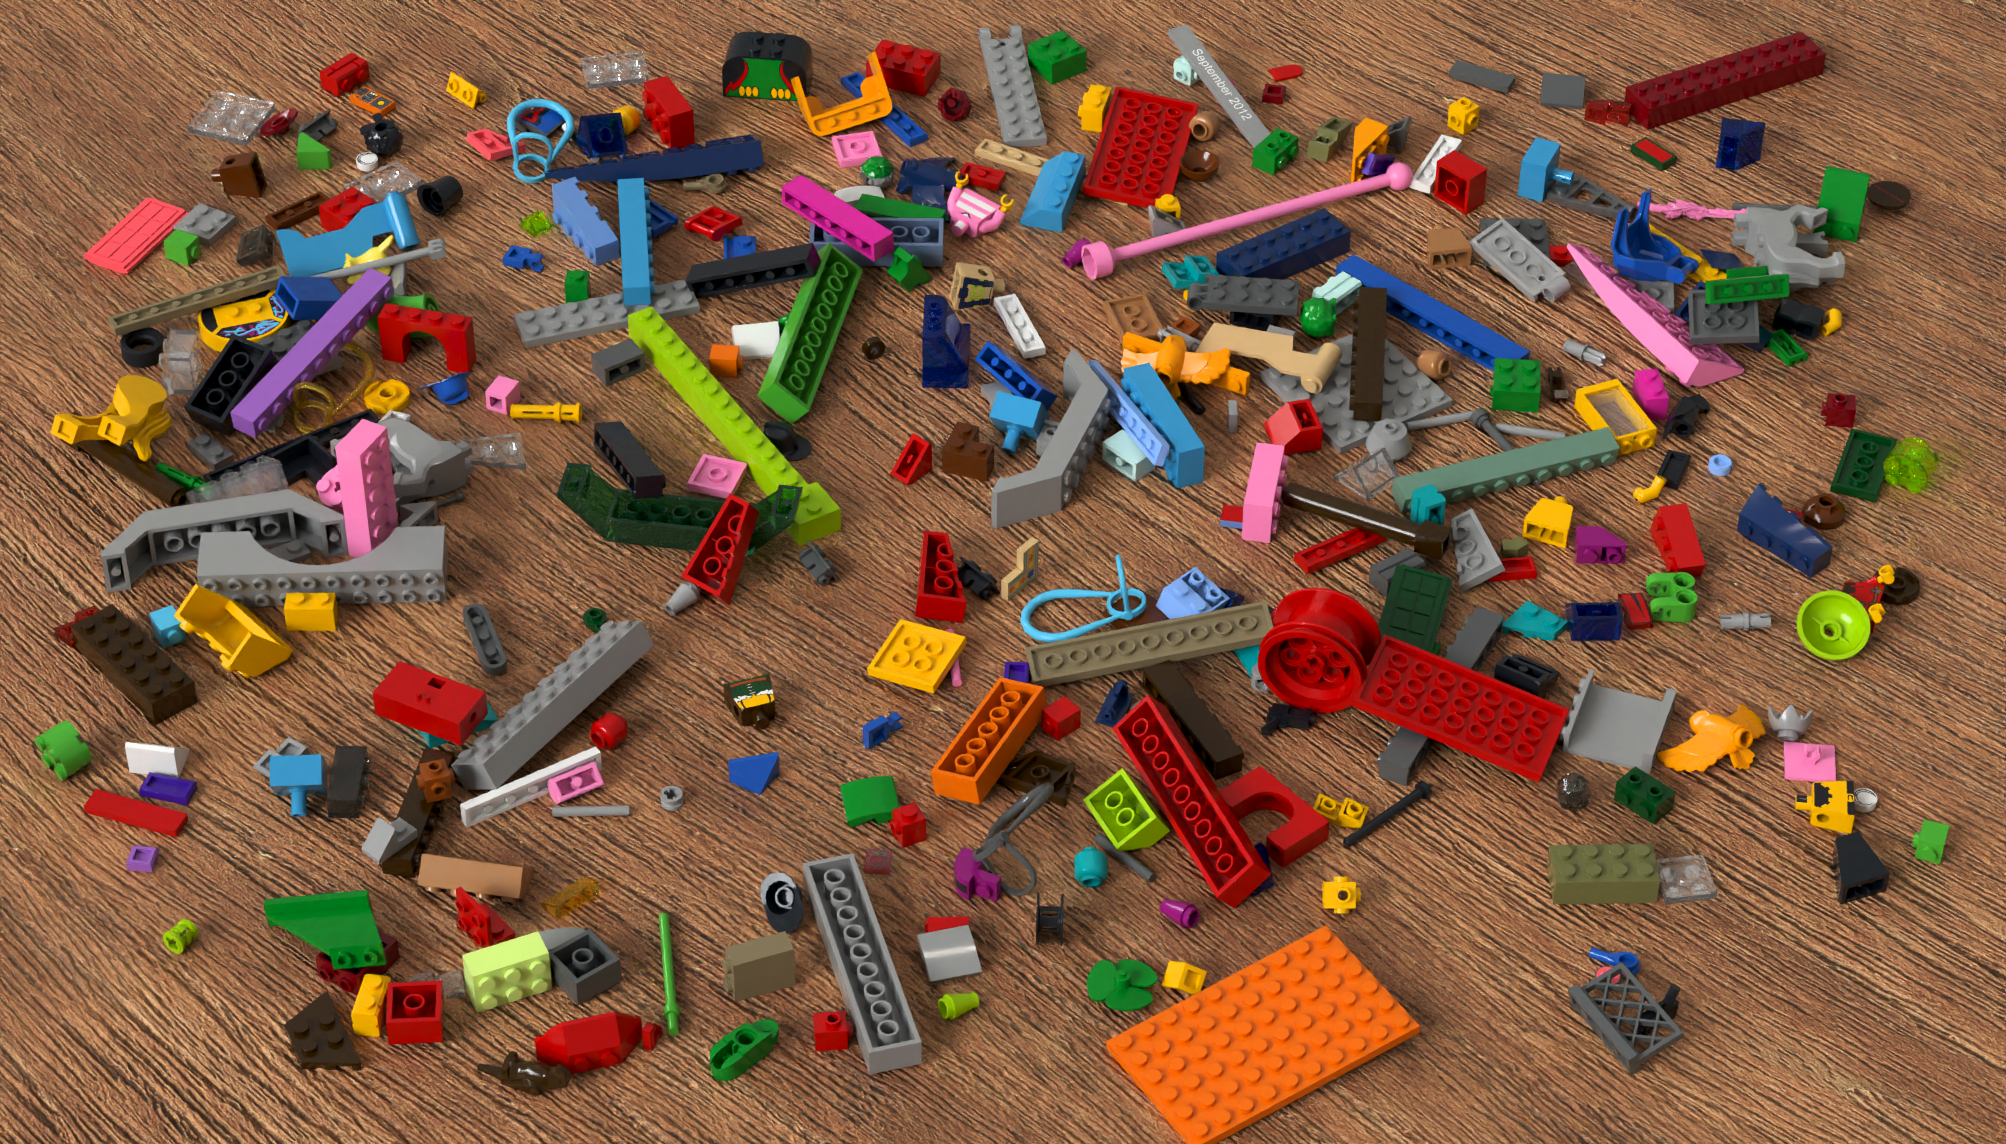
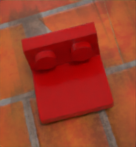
M462 887L456 889L457 900H455V904L459 914L457 919L458 925L462 931H467L473 937L479 947L486 948L516 938L515 931L485 902L479 905Z

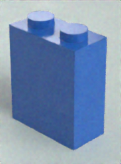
M280 276L274 296L293 320H320L343 295L328 277Z

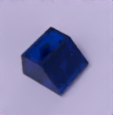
M1722 118L1716 168L1739 170L1759 161L1765 123Z
M1619 602L1565 604L1571 641L1620 640L1623 617Z

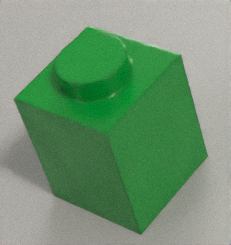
M567 270L564 284L566 303L590 298V271Z

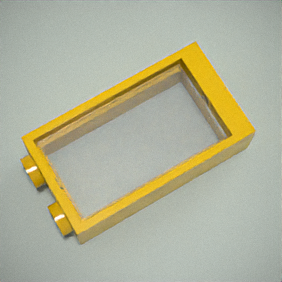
M1618 379L1576 390L1575 409L1592 431L1606 427L1610 428L1620 447L1618 456L1655 446L1657 428Z

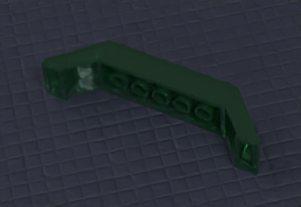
M570 462L567 463L557 492V498L608 542L689 551L697 550L726 501L662 494V497L634 499L628 490L614 488L591 469V465ZM779 485L777 491L757 504L749 503L759 511V515L745 556H750L794 523L803 487Z

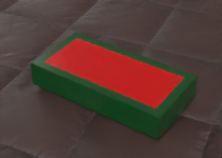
M1647 137L1633 143L1630 147L1632 153L1661 171L1677 161L1676 155Z

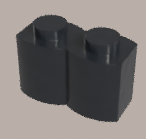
M1781 299L1774 314L1772 327L1775 330L1783 329L1788 334L1794 333L1801 338L1813 340L1816 339L1823 324L1825 311L1817 306L1802 305L1791 299Z

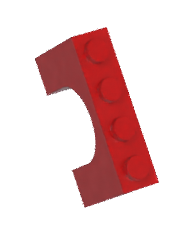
M385 303L378 315L383 360L404 363L412 350L410 332L422 331L436 337L444 346L448 371L470 372L474 366L476 350L472 317Z
M1261 766L1219 790L1238 821L1258 810L1277 811L1290 820L1266 837L1265 854L1282 868L1328 840L1329 821L1324 815H1320L1306 801L1299 798L1289 787L1284 786L1273 774L1268 773Z

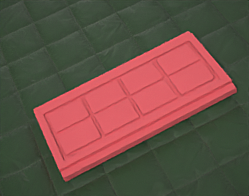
M151 197L146 198L86 252L84 259L121 274H128L174 232L173 226L189 212Z

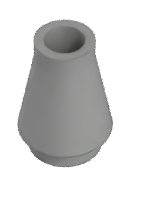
M689 581L685 584L681 583L664 607L669 614L674 616L679 611L696 603L700 592Z

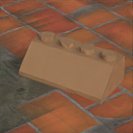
M424 853L421 856L418 885L426 886L425 891L441 892V888L451 889L450 894L456 895L457 888L462 887L467 892L476 893V898L491 899L492 895L501 896V901L516 903L517 898H525L535 867L438 853Z

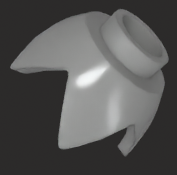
M1790 704L1781 715L1779 712L1775 713L1772 706H1768L1770 725L1781 740L1797 741L1798 736L1803 735L1811 724L1813 710H1809L1806 716H1798L1795 708Z

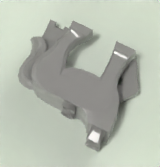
M1797 204L1783 211L1771 208L1747 207L1746 213L1734 214L1735 229L1743 228V231H1732L1731 241L1733 246H1744L1745 252L1753 255L1755 265L1767 266L1768 275L1789 274V292H1795L1802 288H1818L1821 285L1820 283L1825 282L1829 285H1835L1836 278H1843L1845 261L1841 251L1834 252L1829 258H1818L1812 255L1826 257L1828 242L1824 240V231L1812 234H1797L1796 230L1798 225H1804L1813 230L1826 224L1828 209L1822 207L1814 209Z
M388 418L376 423L387 427L390 457L392 459L391 466L395 472L393 483L398 515L400 505L408 504L419 498L438 496L458 489L467 484L466 476L474 472L473 464L466 459V457L472 454V449L464 441L454 445L450 441L436 440L431 434L425 433L417 426L401 418ZM343 438L330 441L331 455L336 457L335 446Z

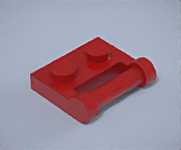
M713 206L688 218L685 221L684 227L689 232H698L708 236L710 240L718 242L721 240L722 235L733 232L743 223L742 217Z

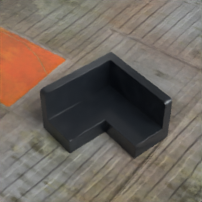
M310 434L270 455L273 476L286 487L305 477L317 485L318 481L337 465L336 457L331 455V452Z

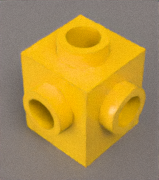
M1465 97L1449 105L1447 126L1462 135L1478 127L1480 106Z
M1334 876V881H1322V908H1334V913H1350V908H1356V903H1360V887H1356V882H1349V877ZM1343 890L1345 897L1340 900L1338 893Z

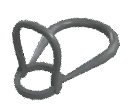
M1052 782L1042 783L1015 802L991 826L983 845L973 851L972 858L976 863L982 861L988 872L995 875L998 874L987 857L1002 844L1026 867L1031 875V884L1027 888L1015 890L1008 887L1001 880V889L1010 895L1022 896L1029 893L1037 884V874L1031 863L1009 843V834L1050 798L1054 792ZM1027 807L1008 829L1002 830L1011 819Z

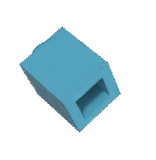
M173 605L149 613L152 631L163 648L186 640L185 631L179 626L181 622L174 617L177 611Z

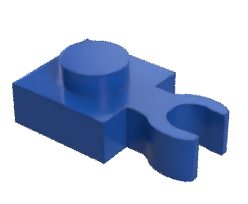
M893 712L887 718L882 715L863 725V744L868 749H871L889 739L890 732L898 731L903 727L898 722L903 717L897 712Z

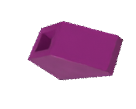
M1576 526L1574 538L1576 563L1624 564L1626 542L1600 526Z

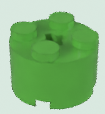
M67 720L59 722L34 738L36 746L44 753L41 755L43 763L47 768L53 766L55 774L61 781L73 775L93 760L85 742L81 743L77 737L80 735L79 732Z

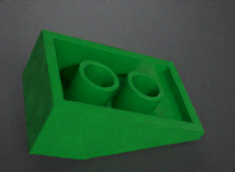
M1826 166L1817 209L1821 207L1828 209L1826 224L1813 229V233L1824 231L1825 236L1857 242L1863 220L1870 174Z

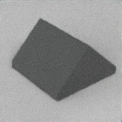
M1543 73L1540 106L1582 110L1586 77Z

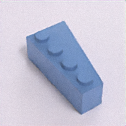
M572 177L553 184L554 212H552L554 222L561 226L566 236H570L576 247H580L586 258L590 259L596 266L620 258L618 238L607 222L601 220L596 206H590L586 191L579 190L577 178Z

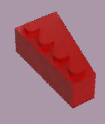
M730 493L681 577L693 583L698 589L730 605L759 511L748 502Z
M924 530L920 552L915 617L963 623L967 602L962 593L963 587L958 578V568L954 563V554L948 533Z

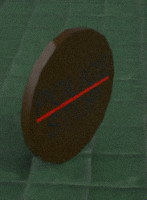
M1879 181L1868 188L1867 197L1874 205L1891 210L1905 207L1910 202L1911 193L1904 185L1897 182Z

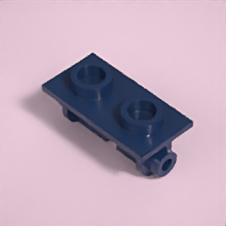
M1120 680L1114 684L1113 689H1110L1095 723L1114 727L1125 716L1134 697L1133 693H1128L1127 682Z

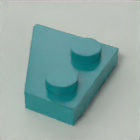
M1527 600L1504 622L1503 634H1508L1509 630L1523 632V637H1537L1542 640L1554 641L1567 629L1568 621Z

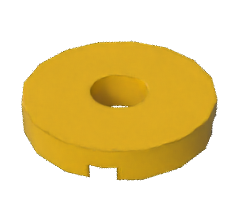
M388 379V382L383 383L382 380L376 381L369 385L364 392L366 407L372 409L374 413L386 415L390 410L402 411L409 405L411 398L408 386L394 379Z

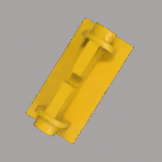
M453 71L450 73L446 89L448 93L472 109H475L476 103L485 102L487 96L483 90L478 89Z

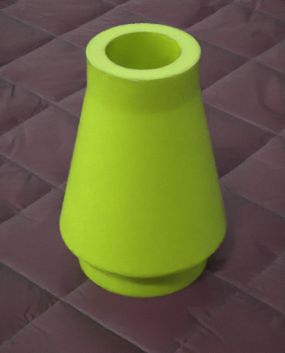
M975 992L945 994L943 998L938 1000V1010L943 1019L949 1018L954 1020L964 1013L979 1007V998Z

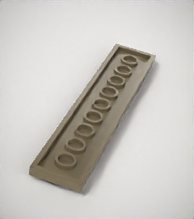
M1261 601L1025 647L1033 685L1045 687L1153 666L1167 660L1173 662L1260 645L1264 636L1274 626L1267 602Z

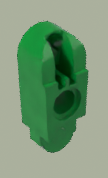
M770 1019L758 1020L752 1025L746 1022L722 1037V1040L715 1043L711 1048V1074L722 1081L738 1078L773 1051L772 1045L778 1042L779 1037L778 1024Z

